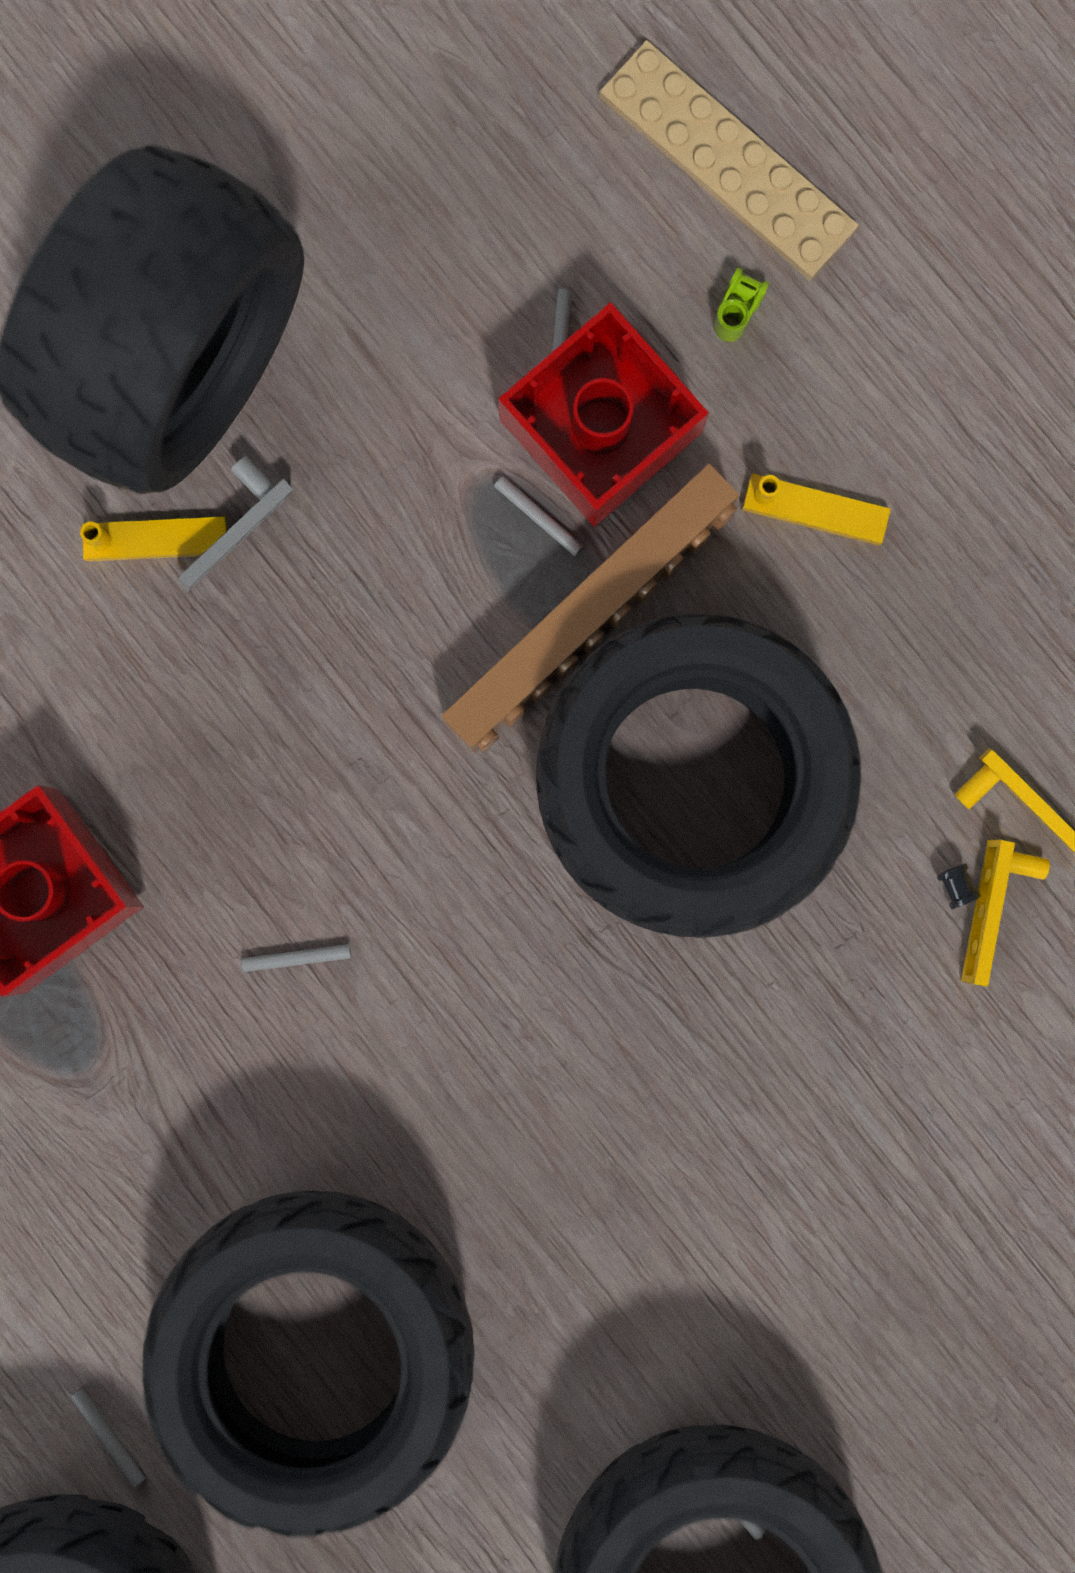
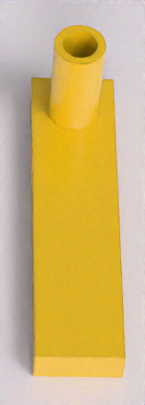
M753 473L750 476L742 507L743 511L879 546L883 543L891 511L890 508L781 481L774 475L761 476Z
M225 516L104 523L86 522L82 524L80 529L83 543V559L88 562L201 556L228 531V523Z
M988 748L978 758L984 766L954 796L970 810L992 787L1001 781L1075 854V831L992 749Z
M987 840L978 887L981 897L975 903L961 982L988 987L1009 873L1044 880L1050 869L1049 859L1014 852V842Z

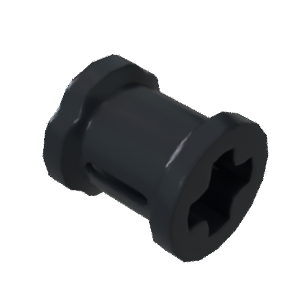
M967 863L953 867L936 876L938 881H943L951 899L949 904L951 909L966 905L981 897L980 892L975 891L966 872L969 868Z

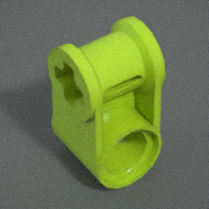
M739 267L736 269L714 321V332L718 338L726 342L738 340L743 335L754 312L756 313L770 282L765 280L761 283L743 274V269ZM727 315L735 316L740 324L737 326L727 325L723 317Z

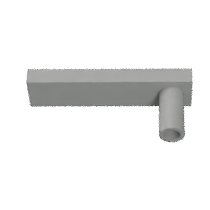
M246 455L230 471L260 501L178 577L177 583L186 593L196 586L281 506L293 491V488L284 479L275 486Z

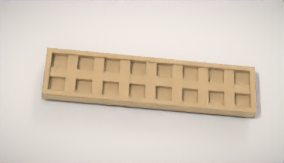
M646 40L601 89L599 97L809 281L819 273L858 229L859 224L649 41Z

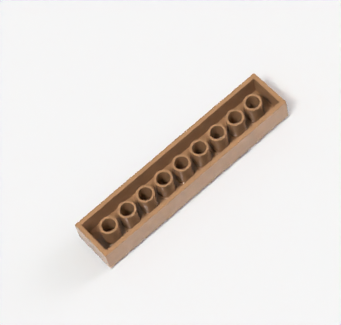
M710 463L706 465L441 715L444 723L473 753L479 748L483 753L487 751L499 739L497 733L499 729L505 724L511 728L524 716V706L531 699L537 703L552 689L550 687L552 679L558 674L561 678H564L578 664L577 656L583 650L589 654L604 640L603 636L605 633L603 631L611 625L616 629L630 615L629 612L632 609L630 606L636 600L642 604L656 591L655 587L658 585L656 581L663 576L666 580L669 579L682 566L681 563L685 559L683 556L688 551L694 555L707 543V538L711 535L709 531L713 527L719 531L734 517L733 514L738 509L735 504L740 494Z

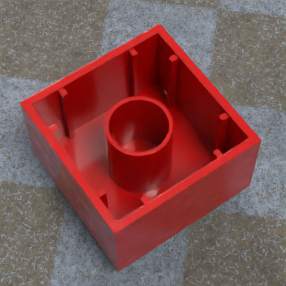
M611 302L498 398L499 420L593 527L599 524L702 435L709 415L704 406Z
M37 785L0 812V994L2 997H9L28 993L144 908V905L62 792L58 789Z

